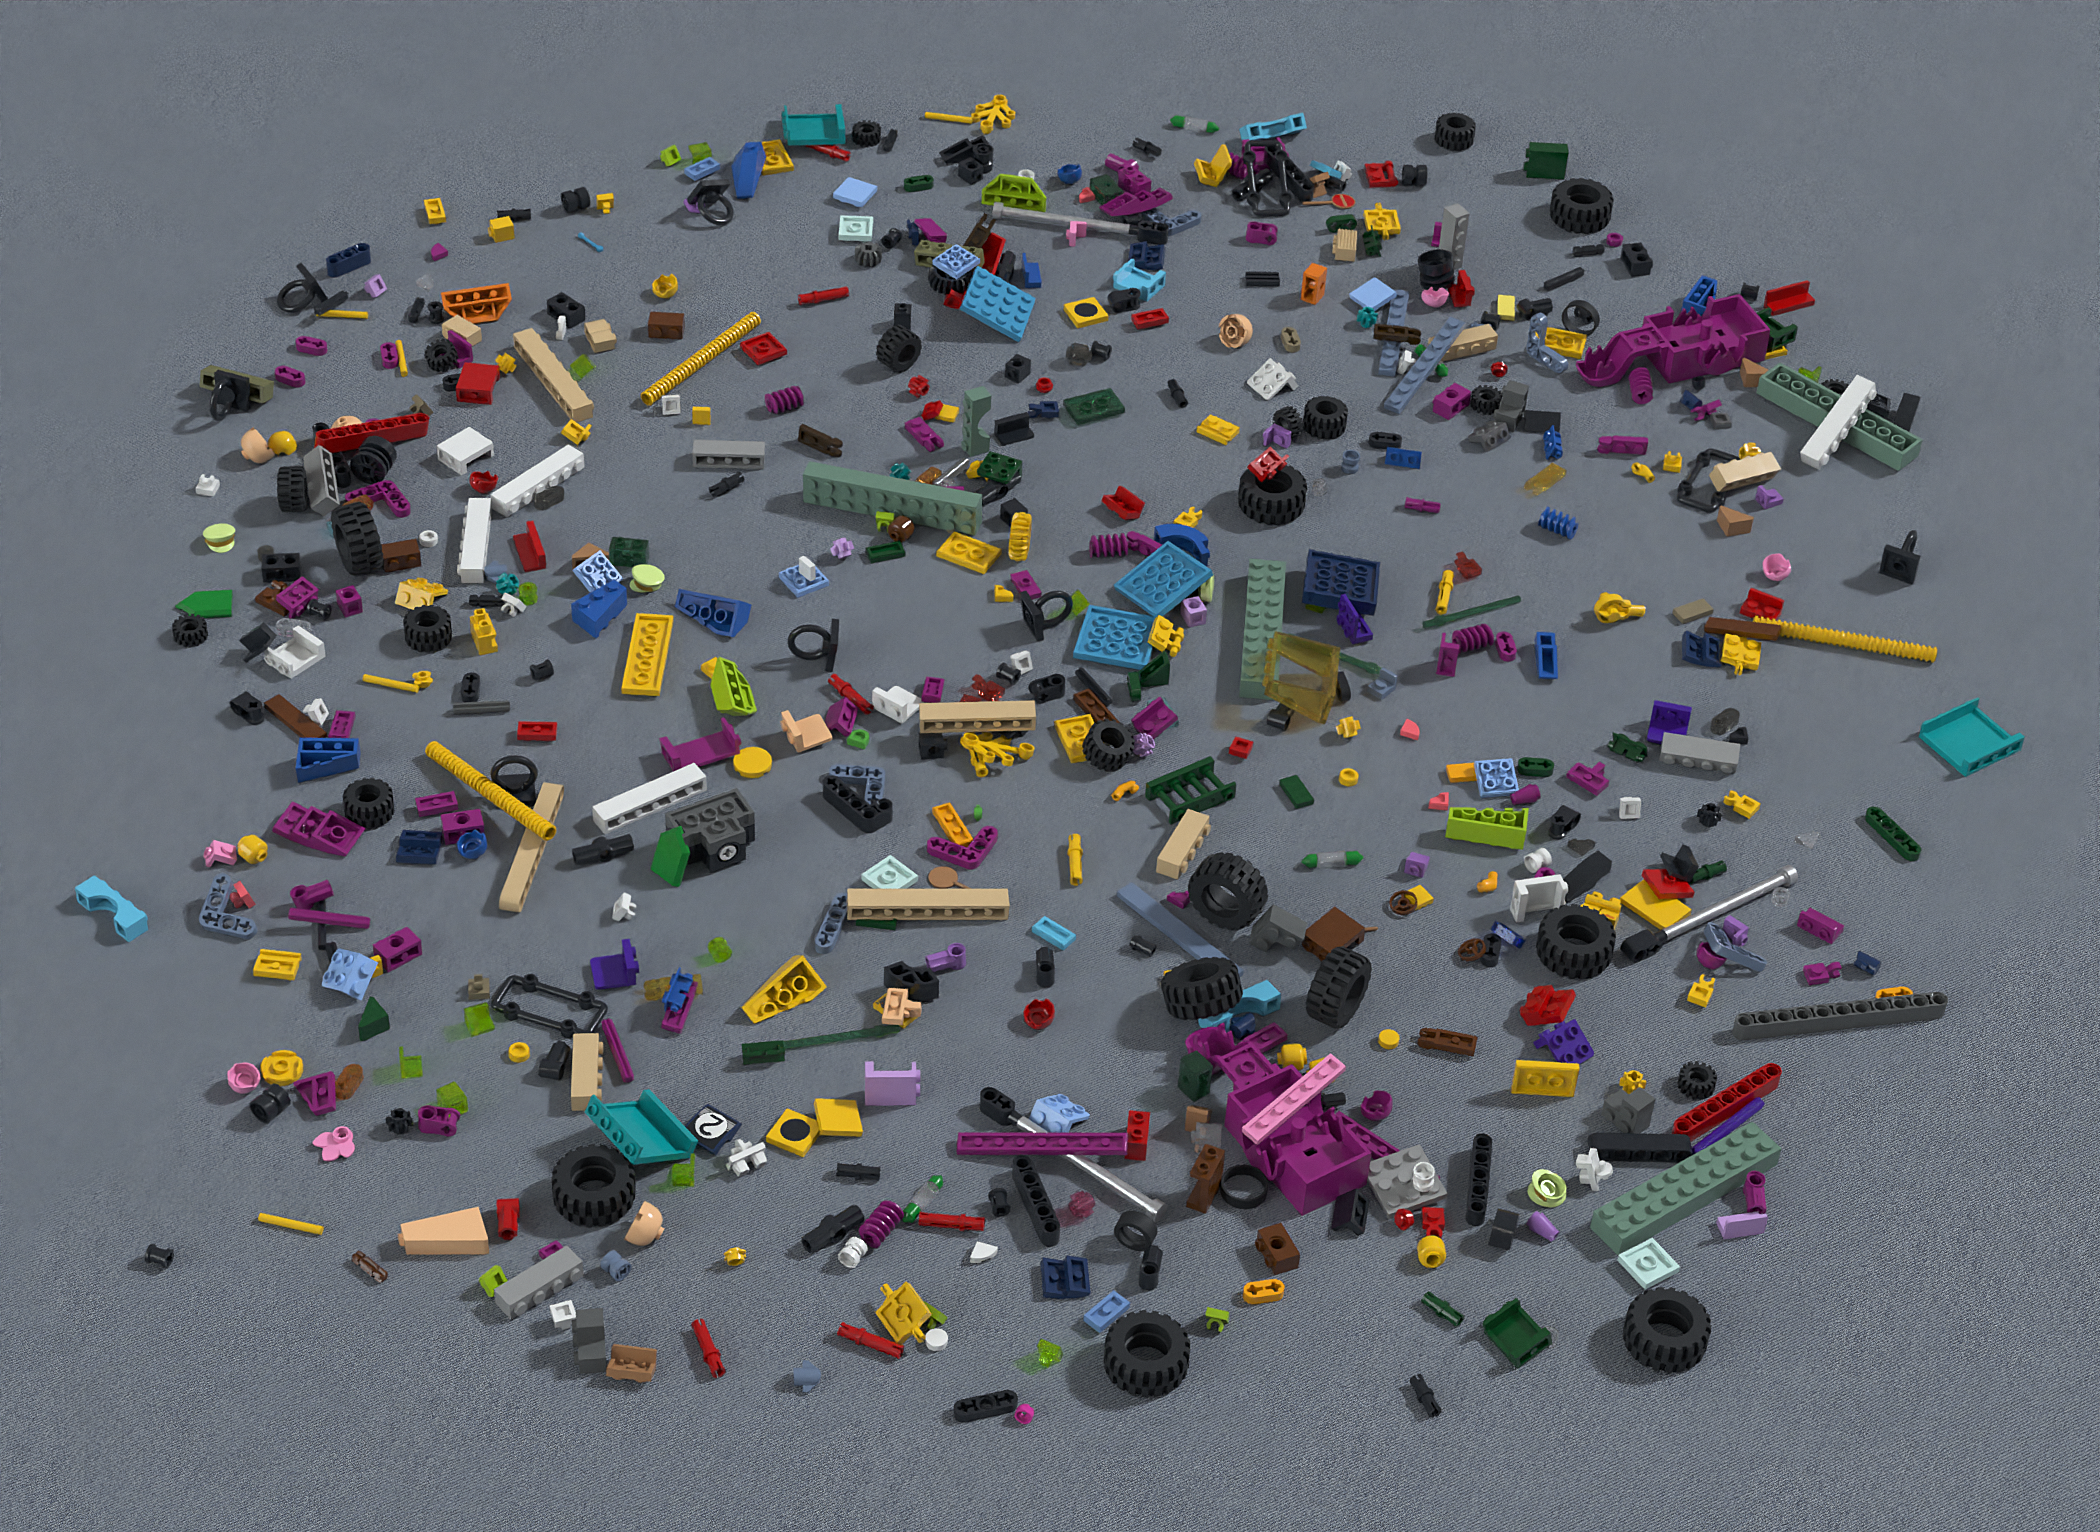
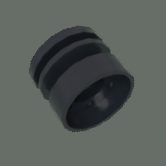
M1443 249L1426 251L1418 257L1420 284L1423 289L1428 290L1432 287L1434 291H1438L1439 288L1448 289L1455 284L1453 255L1451 252Z
M369 436L363 440L359 449L353 455L350 461V468L353 474L365 483L375 484L381 482L395 463L397 452L388 440L379 436Z

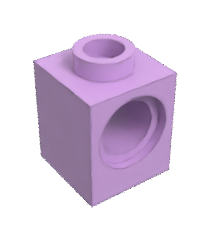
M1199 596L1181 601L1180 614L1189 628L1206 624L1207 609Z

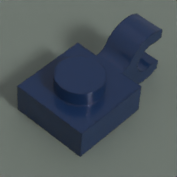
M907 219L908 239H912V245H919V227L914 222L911 223L910 219Z
M1040 401V404H1028L1029 410H1034L1027 412L1029 418H1035L1039 414H1041V418L1059 417L1057 401Z

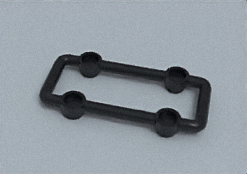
M1251 140L1246 142L1242 161L1247 165L1250 190L1247 203L1252 207L1253 214L1256 216L1288 215L1293 196L1288 192L1285 162L1288 155L1283 150L1281 142L1277 140ZM1251 147H1276L1277 151L1274 155V161L1279 166L1282 190L1279 202L1284 207V210L1258 209L1261 196L1256 192L1253 169L1256 155L1251 151Z
M1708 448L1700 452L1696 458V466L1687 480L1679 483L1677 500L1682 504L1706 512H1714L1718 507L1724 506L1725 495L1728 490L1715 492L1711 498V505L1684 496L1691 495L1694 480L1701 469L1710 464V455L1728 461L1734 459L1741 460L1740 457L1714 448Z
M527 974L524 977L518 975L509 976L491 1002L493 1010L504 1013V1017L507 1020L514 1021L520 1018L560 1031L564 1038H573V1034L594 1033L608 1011L607 1005L602 1001L596 1000L590 991H584L579 995L540 983L534 974ZM516 983L522 985L525 992L532 993L538 990L577 1002L583 1010H590L592 1008L599 1010L588 1028L583 1030L577 1028V1024L571 1019H566L561 1023L522 1011L516 1002H508L506 1005L500 1003L512 984Z

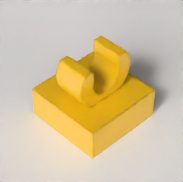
M613 193L596 195L597 210L603 209V214H610V208H614Z
M1668 451L1664 455L1663 470L1680 473L1682 464L1680 452H1678L1677 456L1671 455V451Z

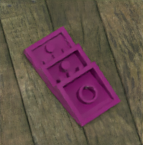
M1160 187L1150 193L1145 190H1141L1134 195L1125 192L1100 206L1099 209L1110 216L1129 215L1158 207L1172 200L1173 197L1170 192Z
M293 801L272 829V832L306 847L345 857L365 831V828L331 810L326 814L313 806L306 809Z

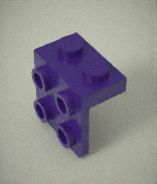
M1342 594L1338 602L1339 613L1336 620L1338 625L1344 630L1346 638H1349L1352 644L1373 640V633L1361 614L1357 613L1346 594Z
M1654 700L1647 741L1661 744L1664 732L1687 735L1692 707Z
M622 939V954L590 959L595 989L601 990L636 985V974L639 973L638 961H634L636 959L635 946L631 947L630 939Z
M1576 1019L1565 1023V1021L1557 1023L1553 1026L1555 1030L1550 1032L1547 1029L1538 1034L1539 1039L1533 1042L1536 1049L1547 1044L1555 1060L1560 1063L1580 1064L1594 1056V1051Z

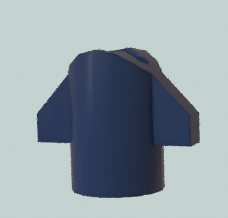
M1688 390L1684 391L1679 401L1690 410L1701 407L1703 404L1699 398Z
M1858 951L1857 959L1854 961L1853 966L1875 976L1881 966V961Z
M1252 1013L1231 1019L1229 1029L1235 1038L1240 1039L1247 1033L1250 1035L1255 1033V1018Z

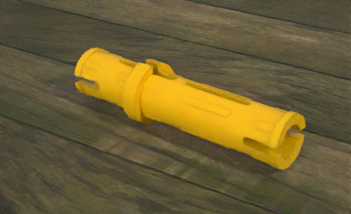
M1451 570L1443 572L1442 580L1439 583L1440 591L1435 610L1441 615L1447 613L1450 592L1453 590L1454 574Z
M974 749L969 750L971 755L970 761L972 766L975 767L977 776L981 778L987 776L988 769L985 764L986 762L983 761V755Z
M1072 834V836L1069 835L1068 837L1069 848L1067 850V855L1070 859V883L1078 886L1083 882L1081 862L1083 849H1081V836L1079 834Z

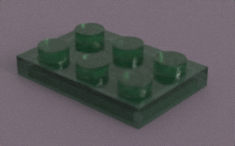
M1111 388L1063 399V406L1077 425L1125 413L1124 405Z

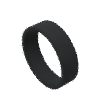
M1583 300L1570 302L1563 310L1561 316L1562 323L1567 331L1586 334L1587 336H1590L1600 323L1598 311L1593 305ZM1580 307L1585 309L1593 318L1594 328L1587 331L1576 328L1568 318V308Z
M1236 1165L1227 1169L1221 1178V1196L1232 1207L1253 1209L1261 1205L1267 1197V1177L1256 1167ZM1248 1175L1259 1180L1265 1190L1258 1197L1240 1199L1228 1193L1224 1183L1233 1176Z

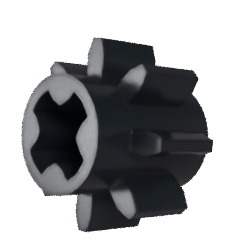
M1713 803L1703 804L1702 808L1698 809L1697 817L1700 818L1699 823L1705 827L1717 826V822L1721 821L1722 813H1719L1720 808Z
M402 1108L391 1110V1116L386 1117V1125H388L389 1132L393 1131L397 1135L408 1133V1126H413V1118H411L410 1111L406 1112Z

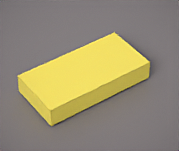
M1498 295L1497 315H1501V320L1514 321L1515 296Z

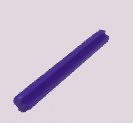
M1756 1097L1694 1145L1692 1147L1693 1155L1734 1131L1762 1109L1765 1105L1764 1101L1760 1097Z

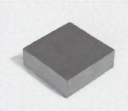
M1727 413L1710 414L1709 419L1714 429L1731 428L1732 423Z

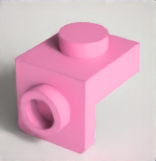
M1070 221V229L1066 230V239H1069V246H1076V237H1086L1087 222Z
M213 840L211 845L206 847L203 857L206 860V866L211 867L215 860L234 865L237 861L236 846Z

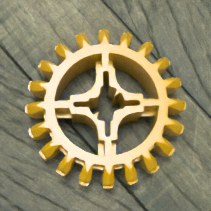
M1016 512L1012 517L1009 558L1015 561H1025L1028 557L1032 517L1025 512Z

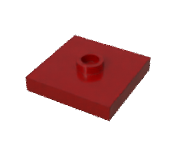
M770 332L740 342V348L757 365L787 354V349Z
M1645 869L1641 874L1658 899L1693 898L1695 892L1688 882L1670 876L1667 869Z

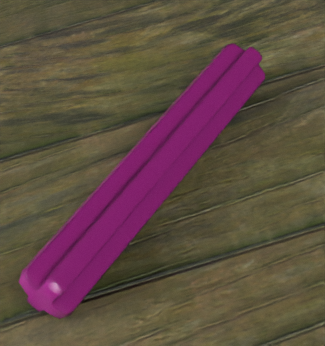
M299 908L289 909V920L369 929L370 918L365 916Z
M610 1018L603 1019L601 1022L602 1029L622 1080L625 1083L632 1082L634 1074L614 1023Z

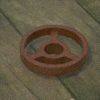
M1402 890L1391 896L1389 904L1394 913L1408 915L1415 911L1418 902L1414 893ZM1404 894L1412 896L1415 899V904H1410L1409 900L1404 898ZM1401 895V899L1398 900V905L1393 907V899Z
M1481 939L1467 940L1458 949L1459 957L1463 961L1468 962L1477 960L1485 953L1486 945ZM1481 943L1483 945V948L1479 953H1477V944ZM1467 952V954H1474L1475 956L1464 957L1461 953Z

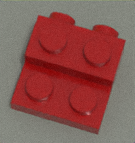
M1552 985L1534 987L1533 991L1527 994L1525 1006L1520 1007V1015L1527 1026L1563 1022L1576 994L1573 989L1555 991Z

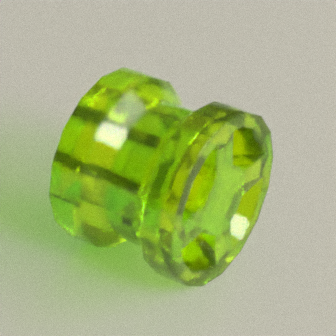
M531 582L522 583L518 587L519 600L525 605L535 604L538 600L536 594L537 586Z
M716 937L708 943L707 949L712 954L715 962L722 963L731 957L732 950L727 945L725 938Z

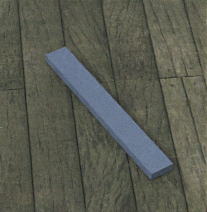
M1132 882L1117 891L1118 898L1197 960L1205 957L1229 959ZM1235 964L1239 977L1243 976L1244 970Z

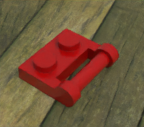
M1388 160L1384 163L1364 165L1369 188L1395 187L1398 185L1392 161ZM1383 171H1387L1389 179H1385Z

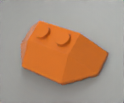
M509 283L441 292L444 310L452 317L458 314V316L473 324L498 321L512 300Z

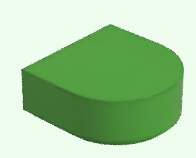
M861 729L854 730L847 738L848 745L864 750L869 743V733Z

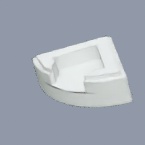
M559 316L557 321L559 329L556 331V340H563L566 332V317Z
M977 1241L970 1256V1262L981 1263L983 1260L992 1259L997 1254L998 1247Z

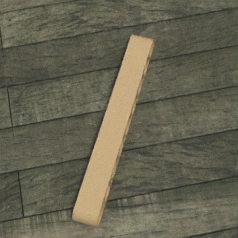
M544 782L534 805L533 811L551 824H554L564 795V785ZM527 827L500 896V910L521 912L547 841L540 838Z

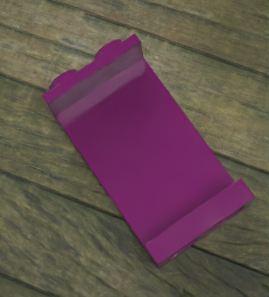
M721 718L722 731L676 746L671 744L667 736L659 738L661 753L673 772L692 763L700 767L740 754L739 746L741 745V739L738 734L734 733L732 724H728L725 718Z

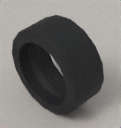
M1137 1211L1122 1213L1114 1227V1235L1123 1246L1138 1252L1144 1251L1145 1248L1152 1245L1158 1234L1155 1223L1148 1216ZM1128 1226L1137 1229L1144 1236L1136 1234Z

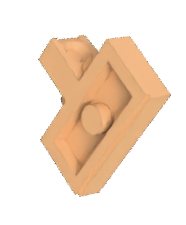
M888 988L882 1014V1024L903 1025L904 1017H921V1002L908 1000V989Z

